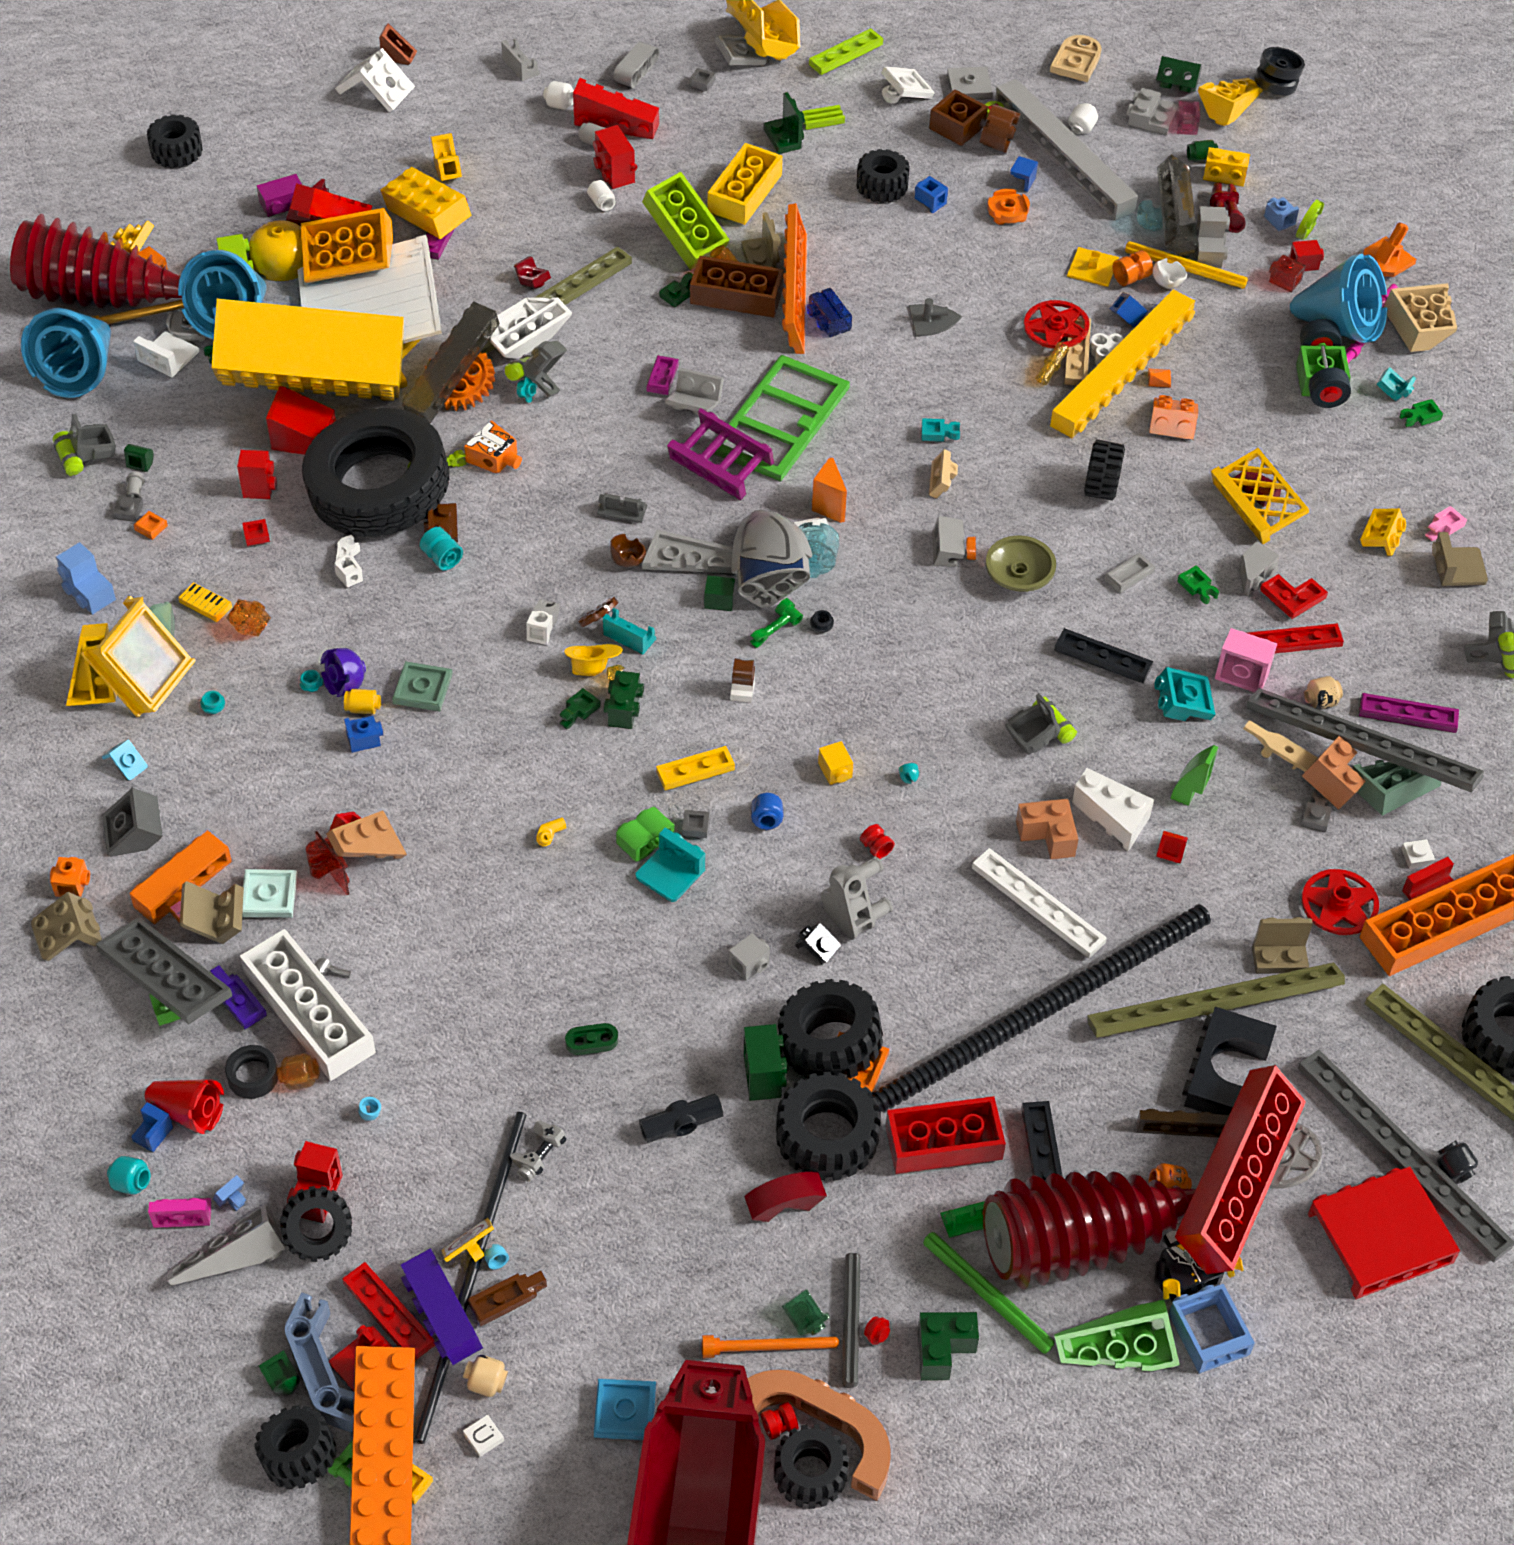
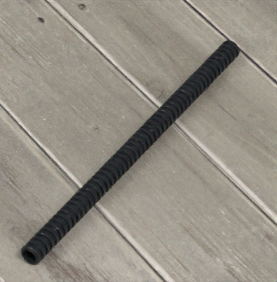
M1201 904L1195 905L1194 908L1188 909V911L1176 916L1175 919H1171L1169 922L1157 927L1156 930H1152L1150 933L1138 938L1137 941L1131 942V945H1126L1124 948L1119 949L1118 952H1114L1105 959H1101L1099 963L1086 968V971L1083 970L1079 974H1075L1073 978L1067 979L1066 982L1060 983V986H1055L1053 989L1048 990L1047 993H1043L1040 997L1029 1001L1027 1005L1024 1004L1020 1008L1015 1009L1014 1013H1008L1007 1016L996 1020L994 1024H989L987 1028L984 1027L980 1032H975L974 1036L970 1035L967 1037V1040L963 1039L960 1043L954 1044V1048L949 1047L947 1051H942L940 1055H935L933 1059H928L926 1063H921L920 1067H914L913 1071H907L906 1075L902 1074L899 1079L895 1078L892 1083L888 1082L885 1087L881 1086L878 1091L872 1092V1098H875L878 1102L879 1112L886 1113L888 1108L892 1109L895 1107V1104H901L902 1100H908L909 1096H915L916 1092H922L923 1089L929 1087V1084L934 1085L936 1080L941 1081L943 1076H949L950 1073L963 1068V1065H968L970 1061H975L977 1057L979 1058L984 1053H989L990 1049L994 1050L997 1045L1001 1046L1004 1042H1008L1010 1037H1016L1017 1034L1030 1029V1026H1035L1037 1022L1040 1023L1043 1019L1049 1018L1050 1015L1056 1014L1063 1007H1068L1070 1003H1075L1076 999H1082L1089 992H1094L1096 988L1102 987V984H1107L1109 981L1114 980L1115 977H1119L1122 973H1126L1128 970L1140 965L1141 962H1145L1147 958H1152L1154 955L1159 954L1160 951H1164L1166 948L1178 943L1179 940H1183L1185 937L1197 932L1198 929L1209 925L1211 918L1208 910Z

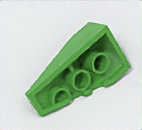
M1164 1300L1136 1305L1054 1334L1061 1363L1089 1366L1102 1364L1112 1365L1115 1368L1121 1369L1134 1367L1141 1368L1143 1371H1156L1180 1365Z

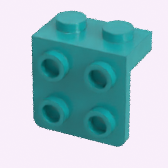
M665 827L659 833V849L636 872V879L668 901L676 902L704 873L706 853L699 846L692 845L684 840L679 833L672 832Z

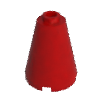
M212 1079L154 1081L146 1088L144 1094L146 1103L148 1102L168 1113L170 1119L199 1134H205L204 1131L214 1129L221 1117L224 1104L219 1103L220 1095H224L221 1083Z

